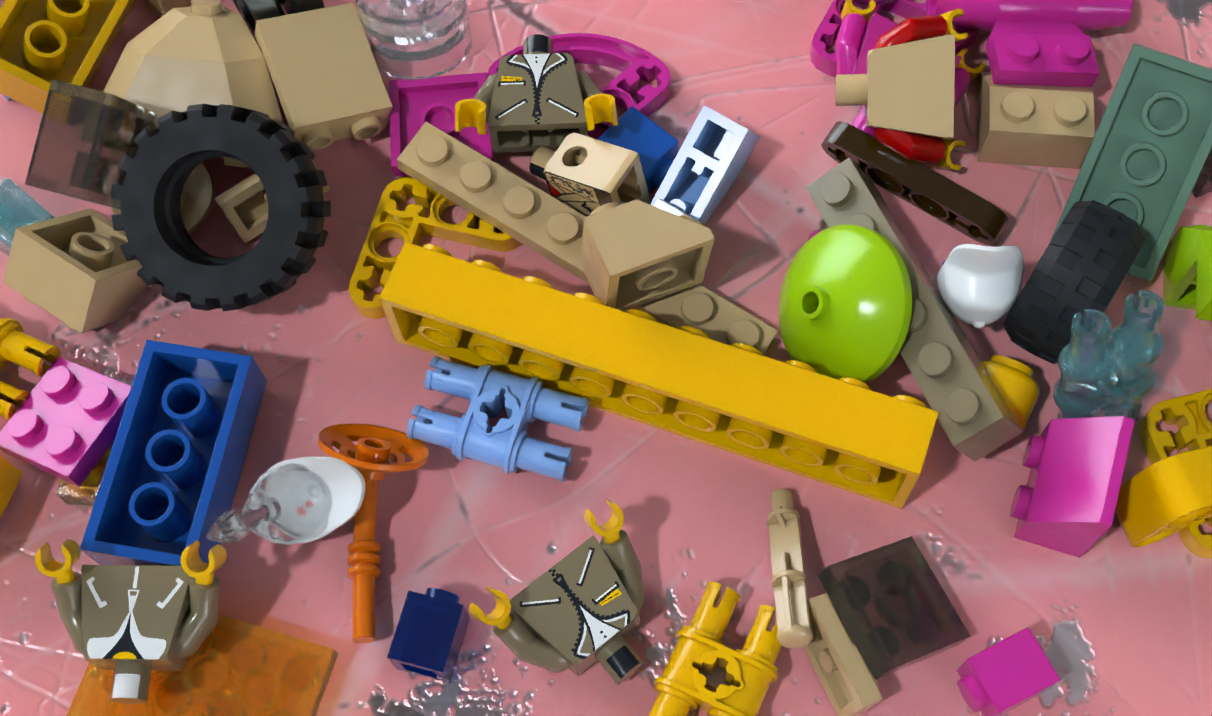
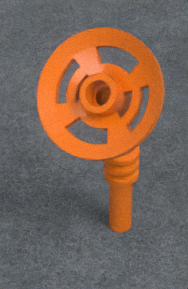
M337 424L320 431L318 445L329 456L341 459L357 468L365 480L364 499L354 518L353 543H350L347 547V553L350 555L347 558V565L350 567L347 569V577L353 580L352 641L356 643H371L375 641V579L381 577V569L378 567L381 565V557L378 555L381 553V545L375 542L379 480H383L386 473L404 472L424 466L428 461L429 450L420 440L409 439L406 433L369 424ZM351 441H358V443L354 445ZM332 447H336L339 450V453H337ZM402 453L407 454L412 459V462H405V456Z

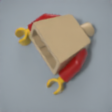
M958 8L940 15L908 17L879 36L875 49L868 51L867 74H836L835 106L866 105V127L874 129L878 142L907 160L930 163L937 168L947 170H960L962 168V165L951 162L950 153L954 147L966 148L965 141L951 139L954 137L955 42L968 36L967 32L962 34L955 32L952 20L965 15L963 9Z

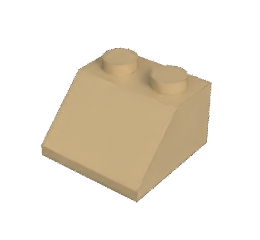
M982 71L977 76V162L1079 169L1095 136L1094 93L1088 87L994 84L991 72Z
M635 199L621 205L618 202H610L597 207L589 216L584 217L580 264L594 296L599 298L605 306L626 311L702 283L715 237L708 227Z
M91 208L16 228L3 280L5 284L22 294L27 301L39 305L60 319L65 326L81 334L118 321L148 286L137 275L138 270L143 266L138 260L127 261L119 247L128 242L125 231H114L112 221Z

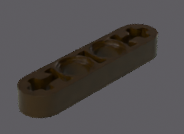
M836 122L821 144L826 154L838 163H842L850 157L873 183L980 243L993 245L1009 222L1006 214L994 204L921 163L905 159L878 142L876 138L848 123Z

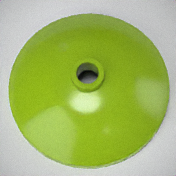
M845 224L829 227L817 233L795 255L782 283L778 315L781 336L791 360L804 362L812 366L818 374L837 380L847 377L867 384L881 375L901 350L911 321L912 289L906 265L894 245L886 237L870 228Z

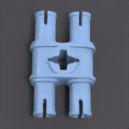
M438 356L432 358L430 367L435 369L434 371L427 370L425 389L468 399L470 405L467 413H464L459 418L427 409L417 404L411 413L412 416L417 418L416 420L409 418L407 438L418 439L452 449V455L456 456L458 460L464 461L466 458L501 467L503 472L507 474L511 472L516 473L520 468L555 478L560 482L565 481L568 474L565 468H570L573 448H565L528 437L527 429L529 423L539 419L580 432L584 425L582 417L586 418L589 398H581L545 388L544 382L540 381L539 377L533 376L531 379L516 376L495 370L492 364L481 365L476 369L444 360ZM505 408L508 419L500 418L497 425L493 426L492 429L488 417L497 418L500 411H504Z

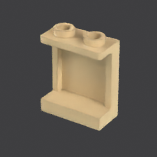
M354 2L256 21L254 39L265 57L289 127L295 131L294 137L299 142L307 143L311 150H320L340 139L354 137L358 140L368 139L376 136L386 128L392 104Z

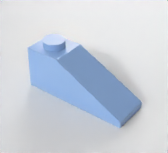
M704 105L650 205L653 206L657 198L663 199L706 224L737 180L760 136Z

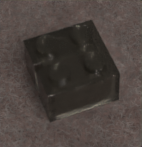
M52 79L25 185L121 210V200L111 199L113 182H124L127 173L120 170L118 165L124 152L135 153L139 146L135 143L134 138L144 128L156 129L153 122L155 113L110 93Z

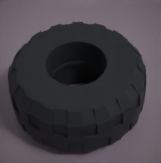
M1095 200L1075 202L1037 263L1003 324L1010 337V341L1052 364L1072 363L1103 315L1146 240L1138 223L1123 213Z

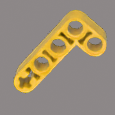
M1212 446L1180 453L1160 460L1120 485L1115 513L1132 548L1155 543L1171 536L1194 521L1212 517Z

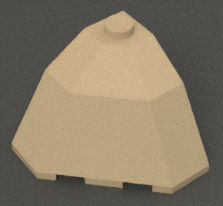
M192 0L191 6L171 9L127 43L85 126L86 137L103 151L124 154V152L139 148L134 138L144 128L156 129L160 126L158 124L159 117L171 111H187L190 105L225 104L267 114L274 121L283 122L265 57L242 16L223 6L221 0ZM222 157L224 165L250 167L237 159Z

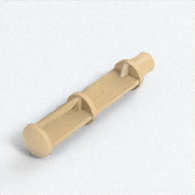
M778 489L770 494L772 512L767 516L773 574L772 586L774 588L778 631L777 640L786 648L799 649L807 646L813 638L801 539L800 514L793 507L791 491Z

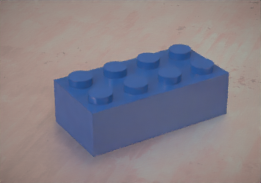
M146 340L80 546L82 552L99 565L181 566L180 558L182 552L187 546L198 540L200 542L199 556L204 563L209 564L208 556L210 549L222 543L267 384L265 376L252 356Z

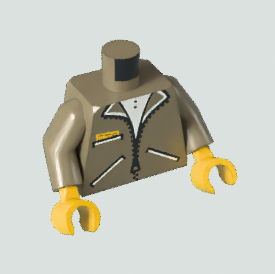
M540 34L530 35L524 39L523 55H505L499 62L498 72L488 76L472 99H463L455 104V132H461L465 127L477 128L478 134L485 135L486 123L488 121L493 153L536 151L541 146L557 150L566 136L575 132L588 136V131L595 130L594 125L602 122H610L612 126H618L615 98L610 94H604L587 72L576 70L572 55L568 53H553L552 39Z
M605 499L611 509V518L606 524L597 525L596 519L589 509L584 514L586 524L595 533L603 536L600 543L593 535L511 600L502 591L493 587H485L495 598L496 605L494 610L490 614L484 615L477 605L471 603L469 611L477 620L487 625H494L493 632L522 662L555 673L569 669L579 676L599 661L615 683L619 685L636 673L644 664L643 660L626 639L640 627V615L638 612L645 603L641 564L626 531L621 530L624 523L623 511L614 502Z

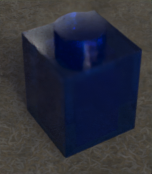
M427 588L425 594L408 591L387 656L396 669L451 683L470 620L465 606L458 603L460 598L457 595L438 588Z

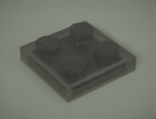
M912 536L831 564L817 575L875 680L958 646L970 637L969 632Z

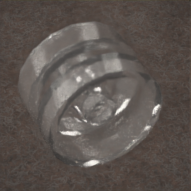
M356 0L359 19L364 27V32L379 71L390 77L406 80L436 77L453 70L463 62L472 48V35L466 0Z

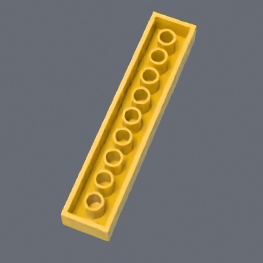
M405 242L379 297L394 338L398 343L476 369L481 365L492 364L495 370L527 379H531L533 376L539 377L540 381L544 382L545 388L581 398H589V406L900 509L903 508L920 476L939 413L926 408L923 402L914 397L906 395L890 397L872 391L866 383L847 377L837 380L816 373L812 366L796 360L781 362L763 356L758 349L743 343L727 345L710 339L706 333L697 328L681 326L677 329L658 323L653 316L636 309H629L624 312L605 306L599 298L587 293H576L575 295L555 290L548 282L532 276L524 277V279L503 273L501 269L492 263L483 260H475L473 263L455 258L445 249L432 244H425L423 247Z

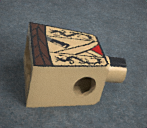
M574 132L566 136L556 151L541 146L534 152L531 158L530 173L546 180L551 196L586 217L597 207L610 202H618L621 205L637 199L651 204L639 154L635 151Z

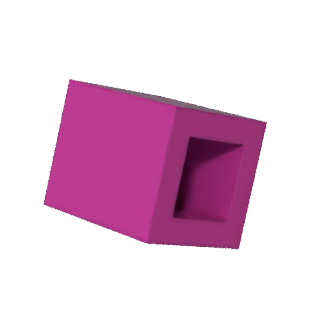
M1029 627L968 658L956 670L961 678L957 681V685L964 701L973 712L980 711L983 716H1000L1044 693L1061 680Z

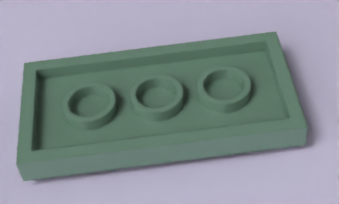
M1137 43L1133 44L1053 236L1075 202L1095 200L1136 221L1146 238L1127 273L1149 282L1152 281L1212 148L1211 68Z

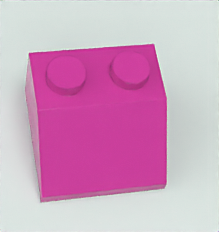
M1126 416L1051 419L1040 436L1032 434L1026 446L1022 466L1031 468L1027 485L1018 486L1010 510V517L1018 519L1014 538L1080 558L1112 526L1135 419Z

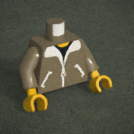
M67 539L62 543L61 548L65 557V563H60L53 558L51 547L46 542L38 549L35 555V564L42 574L48 577H56L51 582V587L60 617L77 652L81 653L86 661L99 669L114 670L111 701L126 704L147 703L151 671L182 670L187 657L196 653L218 624L220 580L214 575V571L225 563L227 557L225 548L220 544L210 549L208 556L209 564L201 560L199 556L200 542L197 540L187 546L182 552L180 558L181 566L82 565L80 574L74 572L72 568L78 562L81 554V549L77 542Z

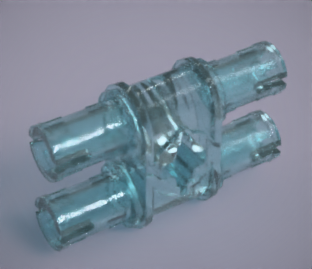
M1140 290L1137 291V300L1133 293L1129 294L1125 299L1123 322L1120 326L1112 329L1110 318L1099 310L1085 309L1083 326L1082 314L1077 312L1074 315L1071 324L1070 343L1062 349L1058 359V367L1061 374L1060 379L1054 386L1053 393L1055 403L1059 407L1057 419L1093 417L1094 413L1104 410L1106 417L1126 416L1135 419V422L1138 421L1141 415L1143 396L1152 390L1156 382L1155 362L1163 352L1164 341L1158 332V328L1164 313L1165 303L1158 294Z

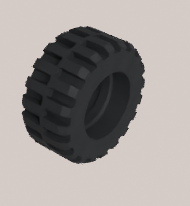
M197 104L188 106L187 111H171L159 117L158 124L160 126L156 129L144 128L134 138L139 148L135 153L124 152L118 165L120 170L127 172L124 182H113L111 199L121 200V214L111 215L114 231H125L128 242L119 246L127 261L138 260L143 267L138 270L137 275L148 286L161 285L163 287V297L175 303L188 301L191 308L204 311L222 308L223 311L241 309L269 300L271 297L287 291L297 284L296 279L301 274L308 273L314 265L316 259L313 255L318 247L324 246L328 231L323 230L324 217L331 216V201H324L322 187L328 184L323 170H317L312 162L316 157L307 143L299 142L294 137L295 131L286 124L274 121L269 118V115L252 109L225 104ZM215 157L234 158L250 166L262 182L268 200V220L260 241L250 251L232 258L215 257L202 250L188 234L181 215V195L189 175L203 161Z

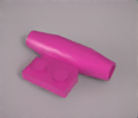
M926 0L927 15H940L958 8L963 9L965 15L954 18L952 24L991 32L986 43V50L994 84L1093 87L1100 73L1090 35H1085L1083 32L1123 27L1128 23L1133 7V0Z

